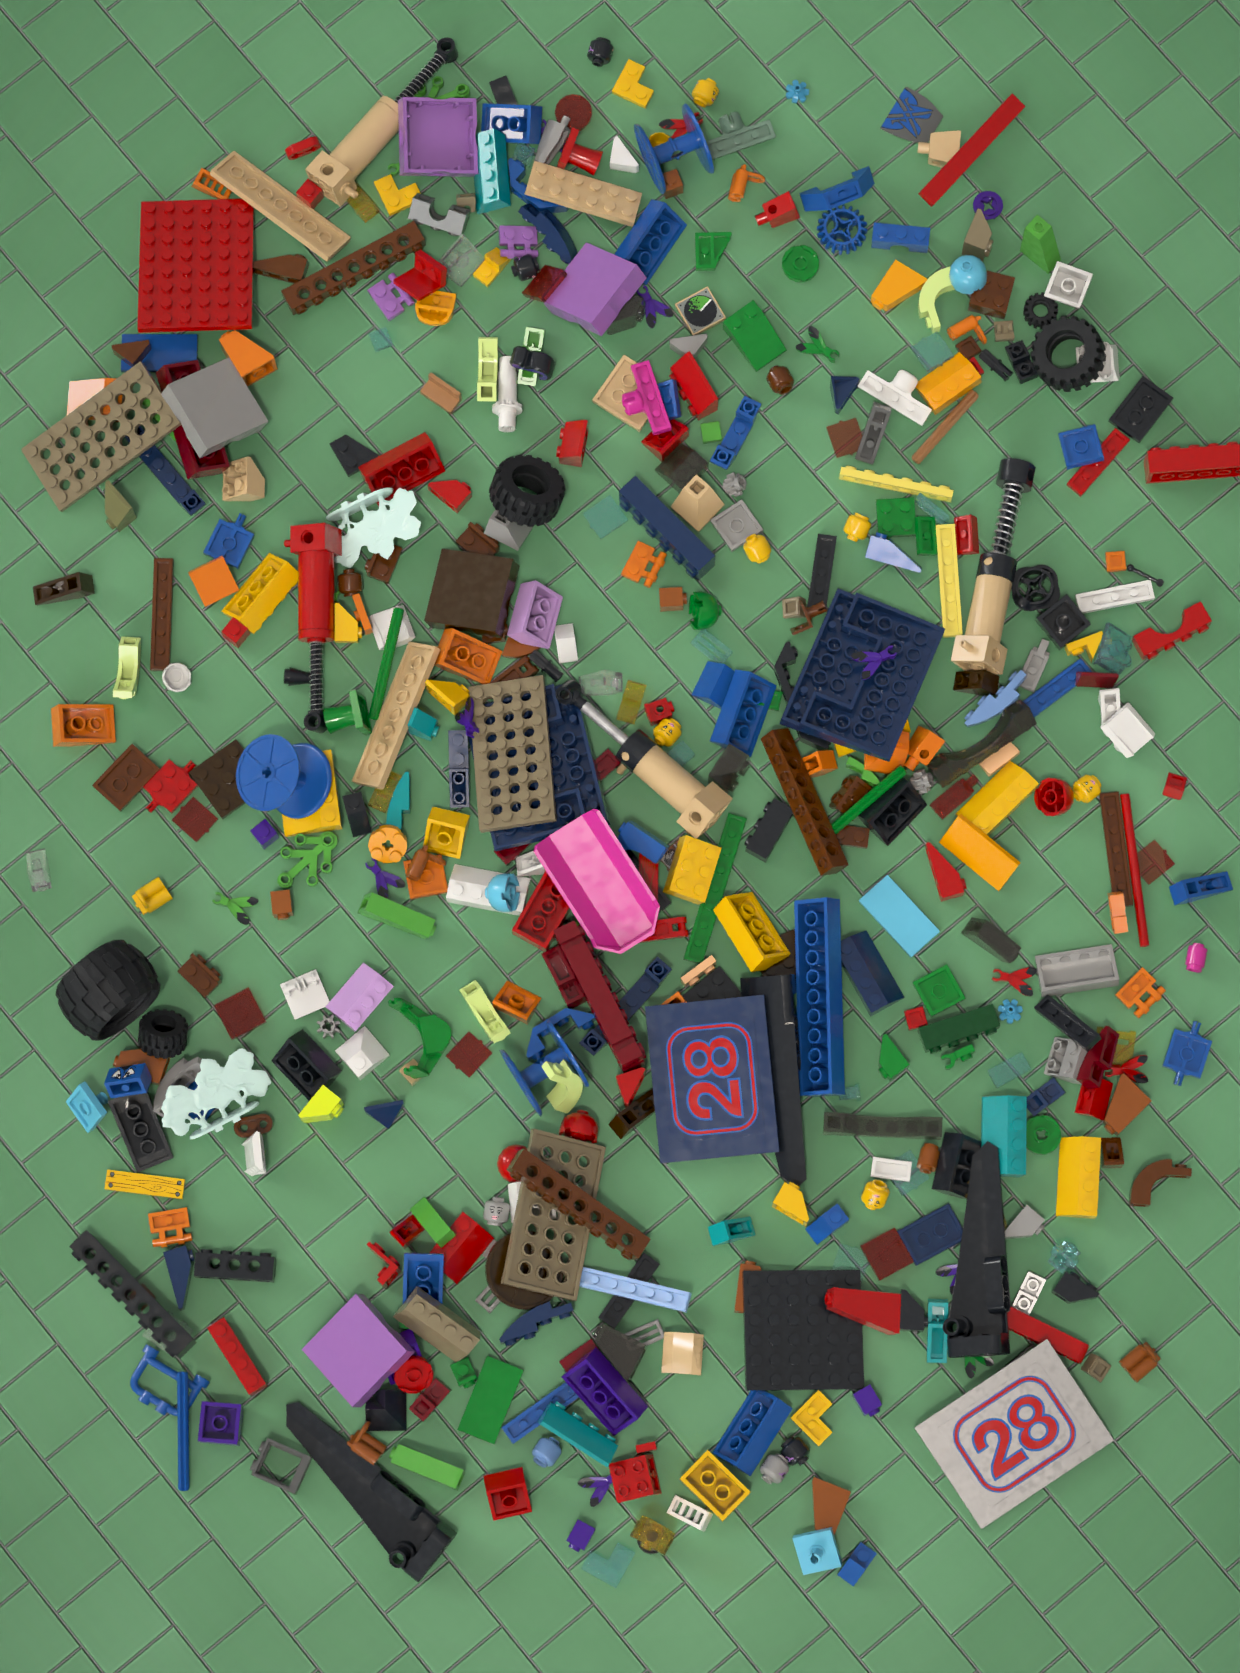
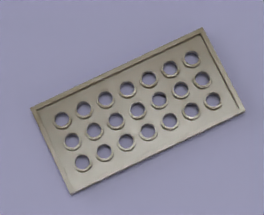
M143 362L137 363L21 449L59 511L63 512L181 426L180 421L162 397V391ZM136 383H139L141 386L138 393L133 392V386ZM121 394H124L126 398L123 404L118 403V397ZM145 399L150 400V406L147 409H144L142 406ZM106 405H109L111 409L108 415L103 414V408ZM130 410L135 411V417L132 420H129L127 417ZM159 414V423L153 424V416ZM91 416H94L96 420L93 426L88 425V419ZM115 421L120 422V428L117 431H114L112 428ZM144 425V434L138 435V427ZM76 427H79L81 431L78 437L73 436V430ZM100 432L105 433V439L102 442H99L97 439ZM129 436V445L123 446V438ZM61 438H64L66 441L63 448L58 447V441ZM85 443L90 444V450L87 453H84L82 450ZM114 447V456L108 457V449ZM46 449H49L51 452L48 459L43 458V452ZM70 454L75 455V461L72 464H69L67 460ZM95 458L100 460V465L97 468L92 466ZM55 465L60 466V472L57 475L53 474V467ZM80 469L85 471V476L82 479L77 477ZM65 480L70 482V487L67 490H64L62 487Z
M539 675L468 687L469 695L474 702L472 722L479 728V733L473 732L474 738H472L479 831L484 833L557 821L544 676ZM530 693L531 698L528 701H523L522 696ZM511 696L513 698L511 703H503L505 697ZM488 699H493V700H494V703H493L492 706H490V707H485V706H484L485 702H486ZM527 711H532V712H533V715H532L531 718H529V719H524V718H523V715H524L525 712H527ZM513 714V720L506 722V715ZM489 717H495L493 724H486V720ZM534 729L532 736H525L526 730ZM509 732H515L513 739H506V735ZM490 735H496L497 738L494 742H487ZM529 747H535L536 750L533 754H526ZM510 750H517L516 756L509 758L507 754ZM491 753H498L496 760H489ZM530 765H537V770L535 772H528V767ZM518 768L516 775H509L510 769ZM493 771H499L500 773L497 778H490V774ZM532 783H539L536 790H529ZM513 786H520V790L517 793H510ZM494 789H501V793L499 796H492V791ZM533 801H540L538 808H531ZM517 803L521 804V809L519 811H512L513 805ZM498 806L502 807V812L500 814H493L494 808Z
M531 1129L527 1151L555 1171L564 1172L565 1178L576 1186L578 1185L575 1179L578 1175L583 1178V1185L578 1187L596 1199L606 1147L538 1129ZM545 1147L551 1150V1156L549 1158H546L543 1155V1149ZM563 1152H566L569 1155V1160L567 1163L563 1162L561 1159V1154ZM581 1156L585 1157L587 1160V1165L585 1167H582L579 1164V1159ZM528 1167L527 1174L530 1177L533 1176V1170ZM544 1178L543 1186L548 1189L549 1181ZM521 1181L501 1284L570 1301H577L590 1229L576 1223L571 1225L568 1222L569 1214L564 1215L557 1209L558 1206L544 1201L542 1196L540 1197L535 1192L527 1189V1184ZM559 1190L562 1195L561 1199L564 1200L565 1193L564 1191ZM580 1203L577 1206L574 1205L575 1209L580 1211ZM533 1205H537L540 1209L538 1216L532 1213ZM552 1209L558 1213L556 1220H552L550 1217ZM593 1212L590 1214V1219H591V1220H592V1217H593ZM530 1224H533L536 1227V1233L534 1235H531L528 1232V1226ZM548 1229H552L554 1232L552 1240L546 1236ZM566 1233H569L572 1236V1242L570 1244H567L564 1241V1236ZM527 1243L532 1246V1253L530 1255L524 1251V1246ZM544 1248L550 1251L548 1259H545L542 1255ZM563 1252L566 1253L569 1258L566 1264L563 1263L560 1259V1256ZM522 1263L528 1265L529 1270L526 1274H523L520 1270ZM541 1267L545 1268L547 1272L544 1279L538 1273ZM558 1272H562L565 1276V1280L562 1283L557 1280Z

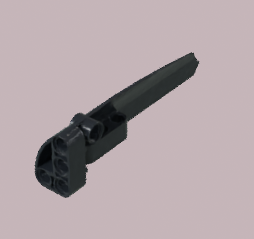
M796 975L740 978L741 997L765 995L780 1152H775L780 1176L788 1182L800 1186L807 1179L799 1084V1072L801 1070L797 1016L794 1015L793 994H797Z
M989 1141L972 1155L964 1225L949 1318L943 1323V1331L947 1334L948 1358L1010 1354L1007 1314L1010 1311V1292L999 1148ZM956 1322V1324H957V1329H956V1331L954 1332V1331H953V1324Z
M298 1401L286 1404L287 1428L317 1462L389 1554L390 1564L395 1568L403 1569L416 1582H419L449 1546L457 1532L425 1508V1503L378 1464L373 1466L351 1451V1447L347 1445L348 1440ZM397 1553L402 1554L404 1561L397 1557Z

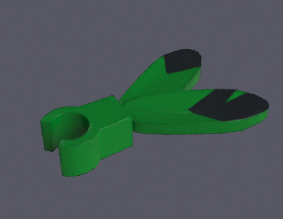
M809 326L808 334L814 344L800 343L796 345V350L805 354H822L830 362L835 363V359L830 356L836 354L840 357L839 352L827 347L819 331L815 327Z
M990 1356L964 1357L965 1372L971 1379L976 1373L975 1360L985 1366L994 1365Z

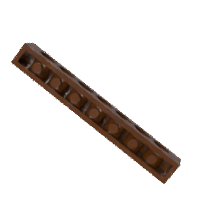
M412 221L281 290L282 296L293 316L295 314H302L312 305L317 306L323 303L324 299L329 296L334 297L346 287L351 288L363 278L368 279L375 272L386 270L390 267V264L396 261H403L407 258V255L415 253L420 249L422 250L426 246L425 239L415 221ZM406 240L409 242L406 246L400 245L401 241ZM386 249L392 250V253L389 255L383 254ZM369 258L376 259L372 264L366 262ZM352 267L359 268V270L355 273L350 271ZM338 275L343 277L340 281L333 280ZM320 284L326 285V288L323 290H318L317 286ZM303 293L309 294V297L306 299L300 298Z
M788 728L771 730L761 738V741L821 876L837 874L849 864Z
M525 1148L517 1152L506 1169L510 1172V1176L513 1179L523 1181L527 1184V1189L535 1193L537 1191L542 1195L544 1201L558 1206L557 1209L561 1213L572 1216L576 1224L586 1226L590 1229L589 1232L593 1236L604 1239L607 1246L612 1249H618L621 1251V1255L628 1260L639 1259L651 1240ZM528 1167L532 1168L533 1170L532 1177L528 1176L527 1174ZM544 1178L549 1181L548 1189L543 1186ZM559 1190L564 1191V1200L559 1197ZM576 1201L581 1205L580 1211H577L574 1207ZM592 1212L597 1216L596 1222L590 1219ZM607 1224H610L612 1226L613 1230L611 1234L608 1233L606 1230ZM623 1235L628 1238L627 1245L622 1242Z

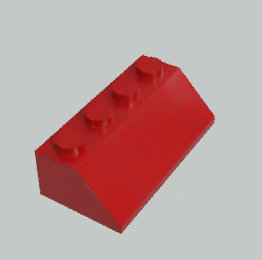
M426 432L358 467L371 493L383 488H393V493L384 499L387 501L393 499L396 490L399 488L409 491L445 472L438 453Z

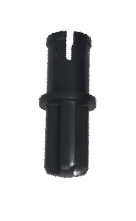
M987 349L980 353L979 358L991 368L990 371L996 372L1005 382L1009 379L1008 376H1012L1013 372L1001 363V359L998 360Z
M534 650L530 654L529 659L542 669L541 672H545L556 683L564 675L563 672L552 664V660L546 659L539 651Z

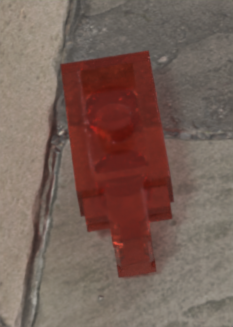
M975 775L966 781L964 778L960 781L958 780L929 806L943 820L971 797L974 792L972 787L979 780Z

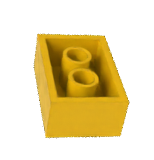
M688 835L680 837L663 892L697 905L705 903L721 847Z
M708 1450L680 1478V1481L722 1522L751 1493Z

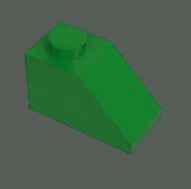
M884 1034L881 1042L878 1064L880 1068L878 1071L884 1079L888 1078L891 1081L909 1068L910 1064L888 1035Z

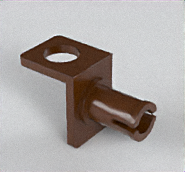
M802 600L799 601L807 622L791 628L792 635L812 628V618L827 612L823 601L808 608L804 606Z

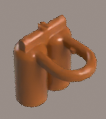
M424 845L422 849H418L414 853L405 876L411 880L418 881L428 860L446 866L447 862L438 856L428 853V846Z
M1145 1342L1144 1344L1137 1345L1119 1363L1128 1372L1130 1377L1138 1383L1157 1366V1362L1161 1358L1155 1352V1348H1151L1148 1342Z
M367 1421L361 1430H357L354 1435L350 1436L351 1439L347 1442V1445L351 1447V1451L374 1466L387 1449V1446L367 1433L371 1424L370 1421Z

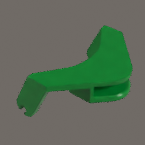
M394 998V1001L389 1000L388 1005L399 1011L415 1025L422 1038L423 1054L418 1066L413 1065L410 1068H404V1074L414 1079L429 1076L450 1043V1026L436 1015H428L402 998Z

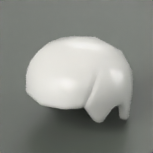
M169 664L162 674L163 684L168 690L173 692L184 691L191 684V672L184 664Z

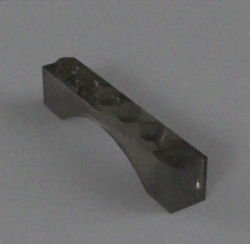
M1017 700L1003 711L995 727L981 741L961 751L940 753L935 756L927 765L934 781L944 788L977 764L982 763L987 757L998 752L1009 742L1014 741L1015 738L1030 730L1037 722L1029 706L1022 700Z
M824 1112L823 1135L941 1140L943 1117H877Z

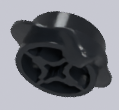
M1046 565L1020 568L1015 572L1013 586L1011 587L1012 598L1015 605L1021 610L1035 611L1038 609H1048L1059 601L1058 577L1052 568ZM1038 574V577L1034 580L1026 578L1030 575ZM1045 579L1051 583L1049 593L1043 588ZM1021 583L1028 588L1025 598L1020 594ZM1038 585L1039 590L1035 589L1034 591H1032L1031 587H1036ZM1035 597L1044 598L1038 602H1031Z

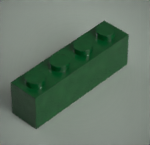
M993 1004L920 1027L918 1028V1034L925 1053L930 1052V1054L942 1051L941 1048L949 1046V1048L960 1045V1041L966 1039L968 1042L977 1040L979 1035L986 1034V1036L995 1034L997 1029L1000 1028V1023Z

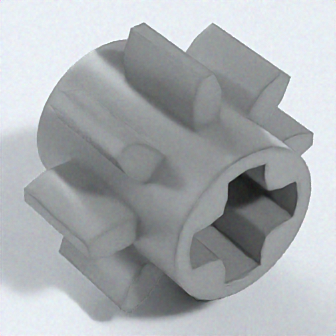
M734 472L726 475L727 479H724L723 482L724 491L730 496L734 495L737 497L742 495V491L746 490L747 485L745 478L739 473L735 474Z
M925 769L913 773L914 776L910 778V783L915 790H918L919 794L931 791L930 787L934 786L932 774L926 773Z
M323 1015L324 1020L322 1022L317 1021V1024L321 1027L317 1029V1032H323V1039L327 1036H331L334 1039L333 1034L335 1032L340 1033V1030L336 1028V1026L340 1025V1022L333 1021L334 1015L330 1018H326ZM329 1023L330 1025H333L331 1026L330 1031L324 1029L326 1028L325 1024Z

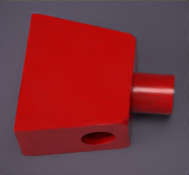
M789 191L762 205L764 212L755 215L758 226L769 222L772 228L800 218Z

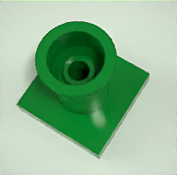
M357 690L349 691L350 705L324 708V720L330 734L353 725L364 735L372 733L366 698Z

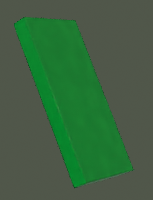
M487 1356L457 1430L495 1445L524 1370Z

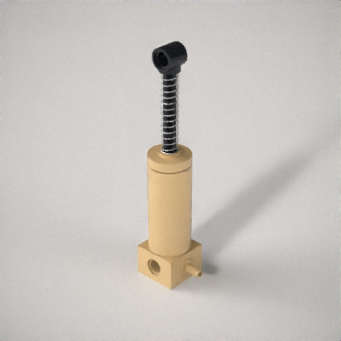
M448 37L440 39L437 43V50L434 52V58H431V61H428L429 63L421 69V72L415 75V79H412V82H409L410 84L402 90V93L396 96L395 101L383 95L329 155L322 150L307 166L305 170L309 180L323 190V195L341 207L350 196L354 199L358 197V192L355 191L357 186L354 180L399 131L398 100L402 97H415L414 95L418 94V91L421 90L420 88L424 87V84L430 80V77L437 73L440 66L452 63L458 58L454 41Z

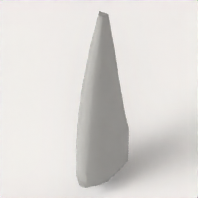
M563 116L560 123L550 119L547 121L534 161L548 165L551 163L555 155L563 147L570 132V129L567 127L570 121L569 117Z

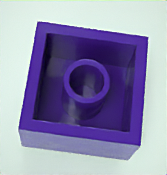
M202 1401L198 1442L240 1446L244 1406L241 1404Z

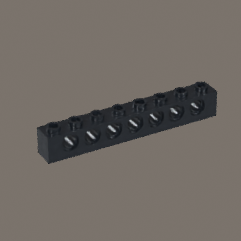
M85 1230L69 1246L73 1250L71 1254L79 1262L83 1260L87 1264L84 1268L92 1276L96 1273L100 1277L98 1282L105 1289L109 1287L113 1291L111 1295L119 1303L123 1301L127 1305L125 1310L132 1317L136 1314L140 1318L138 1323L145 1330L150 1328L153 1332L151 1336L159 1344L163 1342L167 1346L165 1350L172 1358L176 1355L181 1359L197 1343L90 1232ZM92 1250H95V1257L93 1259H88V1253ZM104 1264H109V1270L101 1273V1267ZM117 1278L123 1279L120 1286H114V1281ZM131 1291H135V1298L133 1300H128V1294ZM144 1305H149V1311L141 1314V1308ZM157 1319H163L160 1327H154V1322ZM176 1332L175 1340L168 1341V1335Z

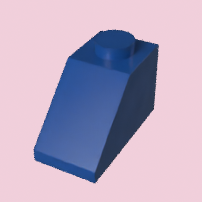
M837 1203L805 1230L816 1245H818L847 1224L849 1218Z

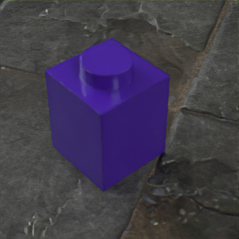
M266 819L250 830L252 836L264 850L279 839L277 832Z
M871 1385L852 1395L864 1416L869 1414L872 1417L880 1412L879 1408L882 1404Z
M577 1520L566 1540L570 1543L568 1547L577 1552L580 1549L585 1551L596 1529Z

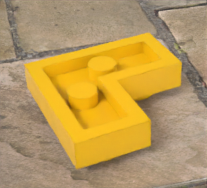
M628 59L612 90V94L646 109L654 94V90L639 84L645 71V66Z
M391 174L374 181V185L389 216L410 208L413 197L420 193L416 183L398 190Z
M819 1390L790 1418L818 1447L833 1433L819 1419L832 1405Z

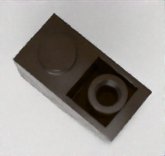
M986 670L956 672L953 690L981 696L996 695L1000 676Z

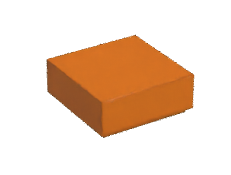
M1125 551L1105 552L1107 572L1126 571Z

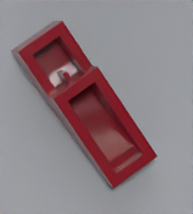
M558 945L542 953V957L567 1008L573 1009L585 1003V996L560 946Z
M1105 1026L1099 1033L1102 1039L1087 1052L1079 1069L1076 1080L1087 1089L1100 1088L1104 1070H1111L1120 1034L1109 1026Z

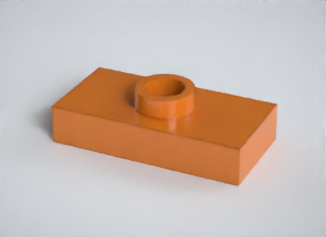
M360 594L352 595L357 609L353 611L356 621H361L365 635L373 633Z

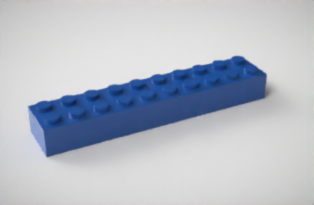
M826 897L795 900L797 1020L801 1070L799 1072L800 1096L845 1095L840 899Z

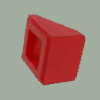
M1169 772L1162 794L1181 800L1187 778Z

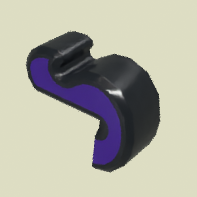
M521 346L513 349L509 362L514 368L539 374V379L543 381L551 379L556 364L551 356L538 351H529L526 347Z

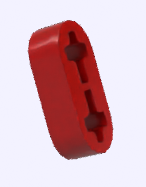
M314 136L288 146L285 152L289 160H294L317 151L321 148L318 137Z

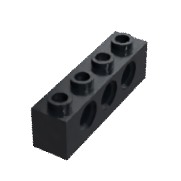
M201 1249V1253H195V1278L274 1283L276 1258L271 1257V1253H260V1256H252V1252H240V1255H234L232 1251L221 1250L220 1254L212 1253L213 1250ZM215 1259L220 1260V1267L218 1269H211V1262ZM237 1260L240 1262L239 1269L231 1270V1262ZM252 1262H259V1270L255 1272L250 1271V1264Z

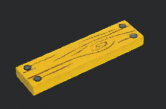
M107 1170L104 1189L183 1200L186 1180Z

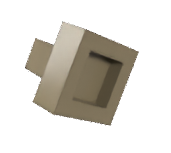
M475 193L456 194L457 206L464 208V206L468 205L471 208V212H475Z
M1013 320L994 322L995 342L1014 341Z

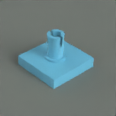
M85 1081L77 1086L66 1101L87 1133L93 1131L107 1114V1111L102 1106L108 1102L107 1095L101 1092L95 1096Z
M832 1527L793 1535L792 1539L803 1575L842 1567V1560Z

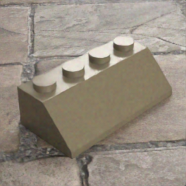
M418 1286L393 1315L396 1320L455 1362L466 1357L480 1341L479 1330Z

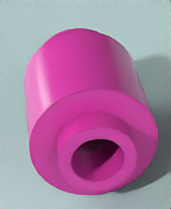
M1193 943V945L1188 946L1185 961L1186 970L1196 973L1202 972V968L1205 967L1208 949L1204 948L1203 944Z

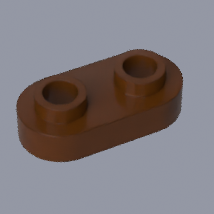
M267 1114L244 1117L234 1124V1131L240 1138H249L256 1131L262 1135L267 1134L273 1128V1121ZM262 1121L267 1122L265 1128L260 1127ZM243 1125L248 1126V1129L245 1132L241 1131V1127Z

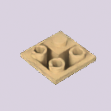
M247 456L229 462L230 467L223 471L222 501H255L264 498L265 479L251 457Z
M696 474L682 489L671 505V508L696 531L700 532L725 504L714 490Z

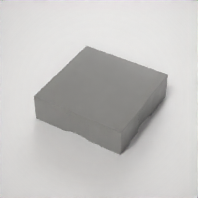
M230 357L168 384L161 393L180 421L188 440L199 458L222 449L228 443L242 440L261 431L268 423L267 418Z

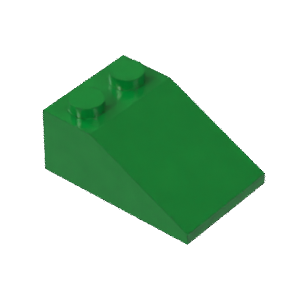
M754 300L723 321V330L756 372L787 351L765 314Z

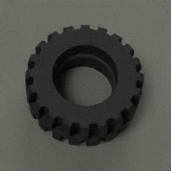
M1061 316V320L1058 321L1054 318L1050 320L1051 324L1048 326L1044 324L1041 327L1042 332H1037L1034 336L1036 341H1032L1031 348L1033 351L1030 352L1033 367L1049 387L1052 386L1058 391L1063 389L1064 392H1071L1072 388L1075 391H1079L1083 385L1086 387L1090 386V381L1092 379L1096 381L1099 377L1098 371H1103V362L1106 361L1105 345L1096 328L1092 324L1090 325L1087 320L1083 318L1079 320L1077 316H1071V319H1068L1067 316ZM1069 339L1081 341L1085 346V353L1077 365L1063 369L1056 367L1052 363V353L1061 342Z
M516 455L515 458L512 456L502 461L499 467H497L489 488V497L495 510H499V514L502 517L505 516L508 521H514L520 526H523V524L527 525V527L541 526L552 521L557 515L565 495L564 480L559 475V471L551 467L552 465L549 462L542 461V458H533L532 455ZM518 487L530 489L537 495L526 493Z

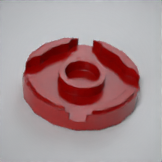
M411 1356L394 1372V1380L401 1391L408 1394H417L430 1386L434 1373L430 1362L426 1358Z

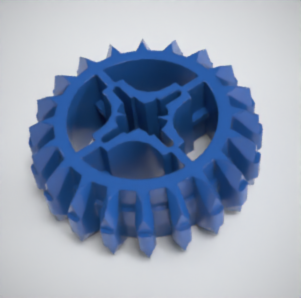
M844 204L842 209L836 206L834 211L832 209L827 210L828 214L823 212L822 218L818 220L820 225L817 226V231H819L817 237L822 238L820 244H826V250L832 248V254L839 250V255H842V251H845L848 255L850 254V249L855 252L857 250L856 246L861 247V241L866 240L865 234H867L868 229L865 227L867 222L863 221V215L858 216L859 210L852 212V206L849 209H845L846 206ZM833 221L835 228L828 234L826 228ZM854 226H856L858 232L855 235V237L851 239L850 231L853 229ZM836 239H842L844 242L836 241Z

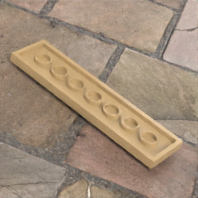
M231 152L211 170L210 175L326 262L350 242L351 237L310 208L237 152Z
M408 642L381 708L379 718L374 725L352 779V782L355 784L384 789L407 733L408 722L414 707L417 708L425 689V681L429 679L440 652L438 647Z

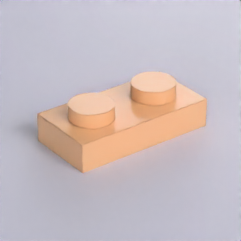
M712 955L681 977V983L685 987L695 985L700 980L699 977L704 973L708 975L715 969V958Z

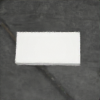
M873 1157L870 1177L910 1182L912 1162Z

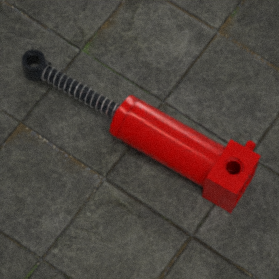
M327 523L290 526V540H285L284 546L290 547V552L298 555V640L311 644V710L308 711L304 718V726L310 731L324 733L327 727L322 708V645L335 640L334 556H342V529Z

